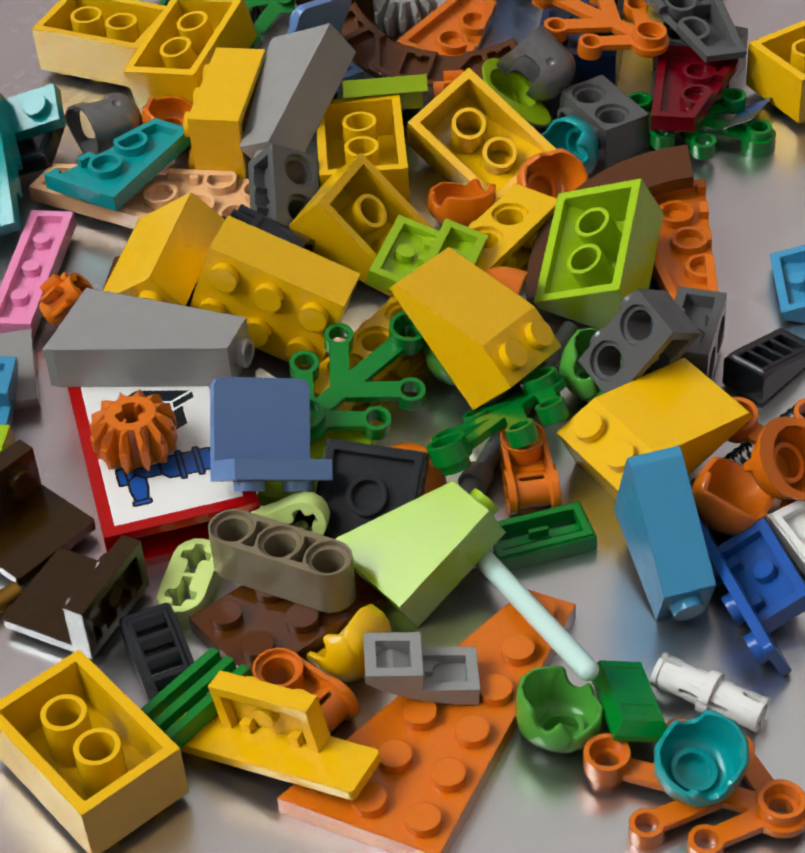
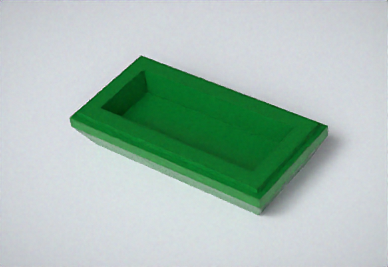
M598 661L599 673L591 681L596 695L604 707V717L612 739L623 742L657 743L663 737L667 725L642 663Z

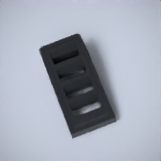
M779 328L734 350L724 358L722 384L763 404L805 368V340L783 328Z
M162 603L124 616L119 620L124 647L149 702L193 664L194 659L170 603ZM171 646H172V648H170V649H167V650H164V651H161V652H158V653H155V654H152V655H149V656L145 657V655H148V654H151V653H154V652H157V651H159V650H162V649H165V648H168V647H171ZM180 666L179 668L152 677V675L157 674L159 672Z

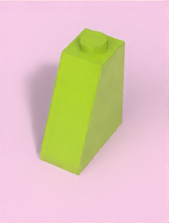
M451 481L337 537L336 540L347 544L352 550L354 571L383 595L389 603L416 627H419L506 532L494 517V514L499 510L498 507L477 488H474L469 494L454 481Z

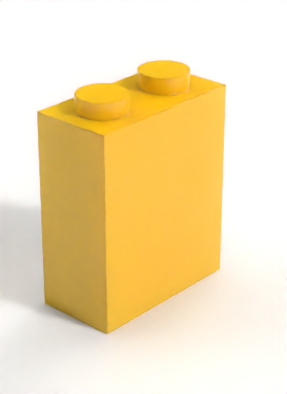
M192 192L140 218L103 291L186 306L199 279L208 249L225 219Z

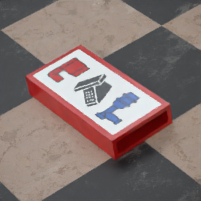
M210 386L67 387L107 553L121 535H125L141 541L146 566L171 560L173 552L183 542L194 538L209 540L208 524L217 513L229 509L252 512L260 508L256 492H233V482H211ZM141 389L145 397L159 394L165 404L171 405V409L176 416L177 449L168 453L167 463L153 462L149 472L142 467L135 468L128 475L122 467L108 470L106 463L102 459L97 458V454L92 448L90 439L92 436L90 428L92 422L91 414L101 410V401L117 400L119 392L125 396H133Z

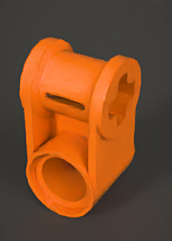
M537 422L535 424L540 438L522 448H511L504 431L508 424L500 431V469L505 504L509 516H516L519 510L545 506L553 508L562 505L558 471L556 465L552 462L545 431Z
M278 647L268 649L259 654L253 663V677L263 682L290 689H303L310 694L317 695L330 733L344 720L351 721L360 712L359 702L346 684L301 658L295 651Z

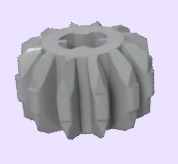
M373 0L375 23L380 31L387 33L388 38L403 36L438 8L435 0Z

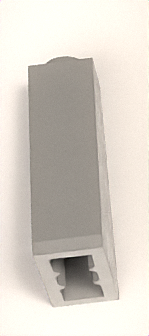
M331 23L273 37L269 43L239 146L251 160L271 143L302 152L306 151L356 53Z
M86 288L44 346L43 351L51 385L56 387L210 386L212 380L217 377H238L243 368H248L253 360L255 345L253 339L249 338L246 317Z

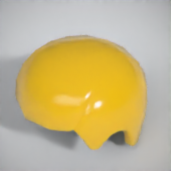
M369 604L360 608L339 634L325 635L323 637L325 644L323 649L317 653L310 651L306 657L315 667L327 675L333 676L343 683L356 682L365 677L363 634L392 632L390 622L383 611L375 605Z

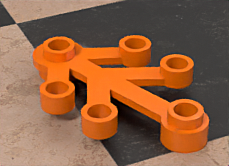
M532 0L533 5L538 8L550 9L557 6L580 17L579 19L550 17L544 21V27L561 43L566 41L568 34L587 33L579 37L577 55L584 60H597L601 57L602 51L631 49L637 55L644 58H653L668 50L670 40L667 35V29L663 24L650 20L647 13L648 3L645 0H624L622 17L626 21L632 22L633 25L621 20L614 0H588L592 5L598 6V9L580 0ZM612 32L616 35L598 36L592 33Z
M676 718V719L681 720V721L687 720V719H683V718ZM672 719V720L668 721V722L666 723L667 728H668V726H669L674 720H676V719ZM611 733L595 735L586 742L583 749V769L586 776L597 786L611 788L625 781L665 792L654 775V764L631 758V750L627 742L614 741ZM746 736L749 744V765L743 779L750 790L737 787L730 798L707 807H694L674 800L654 809H638L629 818V840L639 849H656L663 843L666 831L722 808L741 814L715 826L700 824L693 827L688 833L687 853H724V848L762 832L775 838L795 837L805 831V793L794 782L783 779L774 780L754 753L755 745L753 741ZM774 811H783L787 814H780ZM648 825L656 830L647 833L640 831L638 828ZM699 842H709L715 847L702 849L696 844Z

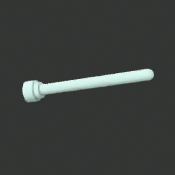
M492 547L474 568H478L580 679L584 681L595 679L599 673L597 662L493 554Z

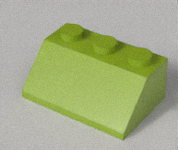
M642 178L558 193L534 304L537 308L600 330L607 326L619 312V305L627 295L637 289L649 290L664 213Z

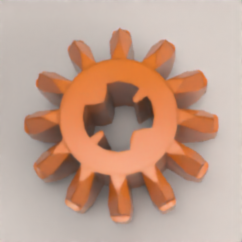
M141 389L133 396H125L119 392L117 400L101 401V410L91 414L92 422L90 428L92 436L90 439L92 448L96 452L97 458L102 459L106 463L108 470L122 467L128 475L135 468L142 467L149 472L153 462L167 463L168 453L177 449L176 416L171 409V405L165 404L159 394L145 397Z

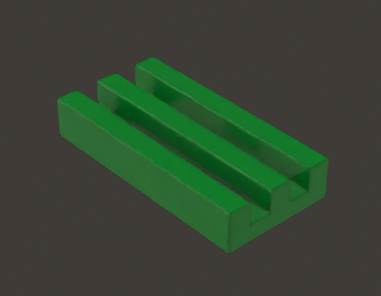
M580 501L498 521L506 533L493 546V554L512 571L597 550V535Z
M211 647L144 705L141 710L181 748L218 715L208 689V685L221 670L244 677L252 676L250 668L243 664L237 668L233 658L226 655L222 659L220 652Z

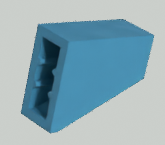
M678 445L629 457L624 467L614 511L655 620L660 621L674 617L676 621L692 619L708 608L716 582L682 451Z

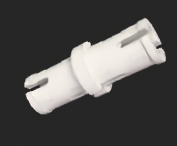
M666 652L658 659L650 679L652 687L671 693L694 704L695 711L703 713L704 710L716 711L755 733L761 727L771 701L769 697L749 691L724 679L725 674L718 670L705 671L685 663L683 660L673 657Z

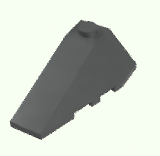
M645 0L705 63L745 58L747 51L722 0Z

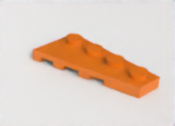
M705 178L694 180L693 188L675 190L654 196V199L664 213L652 271L659 290L667 291L673 300H675L679 286L718 292L715 260L712 254V234L709 227L708 201H706Z

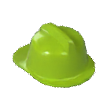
M491 58L486 60L482 66L483 81L528 123L537 126L549 125L551 117L544 104L526 95V92L531 87V83L519 72L513 71L506 76L496 66L499 59Z

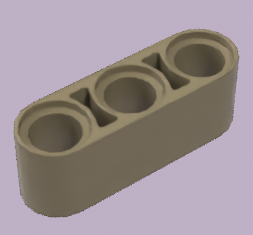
M240 509L224 510L217 513L210 520L208 534L214 569L220 577L321 612H340L347 609L355 601L357 593L352 550L347 544Z

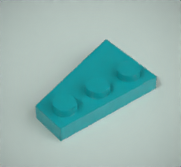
M154 118L115 138L114 147L97 155L89 151L77 157V166L63 173L58 168L45 173L47 189L117 212L191 144L190 137H185L183 126Z

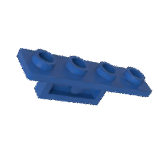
M699 516L716 587L724 583L729 593L721 597L724 605L738 625L745 621L747 622L752 632L743 636L757 661L761 665L771 661L782 677L785 676L792 669L770 632L805 611L804 580L764 517L745 531L719 545L708 525Z

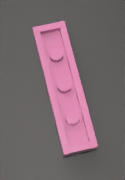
M31 210L0 285V333L32 328L33 337L35 336L42 318L39 302L44 293L40 286L54 273L57 275L59 273L76 228L74 211Z

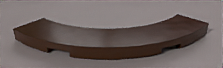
M356 2L350 5L341 31L343 38L356 51L351 62L363 69L364 72L374 78L427 74L428 91H423L422 93L434 95L433 81H444L443 71L463 70L464 72L467 68H470L483 80L482 66L486 60L491 58L501 59L518 46L515 38H512L494 46L463 52V55L457 56L439 55L435 51L422 50L408 45L404 47L387 38L385 33L374 26L361 12Z
M688 144L662 148L621 161L599 172L575 190L641 178L653 197L675 190L693 188L694 176ZM554 213L541 228L528 261L526 301L535 306V308L537 306L534 304V299Z

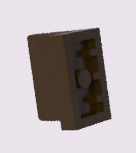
M19 439L0 453V573L12 582L23 585L38 574L58 549L64 548L69 550L93 532L96 526L94 518L42 485L33 448Z
M121 535L109 552L104 553L99 560L64 548L58 549L2 616L4 626L71 652L80 650L88 658L93 659L117 628L119 620L128 614L150 585L141 541Z

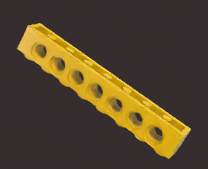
M515 184L502 197L497 198L486 212L468 226L489 235L476 266L483 271L497 266H507L526 271L534 242L543 225L554 213L557 199L519 184ZM394 295L374 315L363 321L354 332L353 349L349 353L350 370L389 339V322L395 314L404 311ZM423 349L415 355H401L371 381H400L406 377H416L427 367ZM329 356L319 364V376L314 381V396L316 398L330 387ZM344 402L334 411H365L371 406L386 407L390 402Z

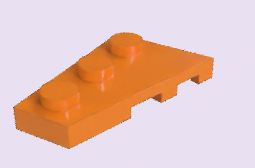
M447 0L400 37L396 43L404 47L408 45L422 50L435 51L439 55L447 56L463 55V52L478 50L495 16L497 2L494 0Z

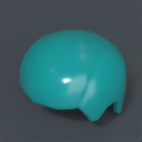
M573 115L554 119L547 128V131L541 135L556 149H566L581 159L589 175L595 169L599 155L595 131L586 121Z
M704 710L701 715L690 720H674L664 731L663 737L658 740L654 748V775L665 792L672 799L694 807H707L730 798L745 777L749 765L748 739L738 724L712 710Z

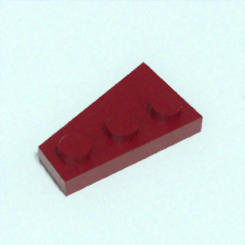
M669 46L665 53L658 55L651 112V130L665 131L667 133L694 132L742 65L743 58L705 63L689 46Z

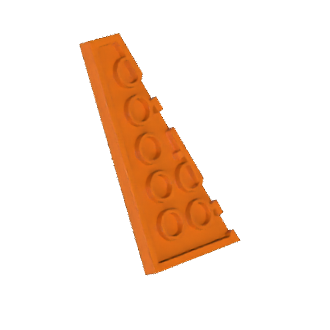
M529 590L569 632L576 619V604ZM509 602L457 646H476L480 682L479 705L434 703L397 696L346 739V741L378 749L381 757L380 764L356 799L348 800L293 784L277 798L279 812L389 853H449L518 726L515 716V701L520 678L534 668L550 666L557 653Z

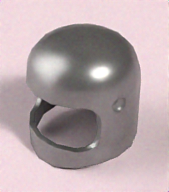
M543 25L536 28L517 47L496 63V66L506 76L513 71L521 73L531 83V87L526 92V95L538 102H545L558 96L560 90L569 85L576 70L573 55Z
M116 92L106 94L103 100L98 102H81L67 108L65 114L67 126L83 154L89 151L95 155L114 147L115 138L142 125V115L134 101L130 97ZM80 110L87 116L95 138H88L84 134L80 122Z

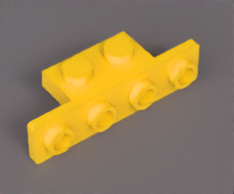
M221 670L208 685L218 715L180 748L181 752L348 800H354L359 796L381 762L378 749L330 735L317 695L310 694L303 689H290L263 682L253 676L244 677Z

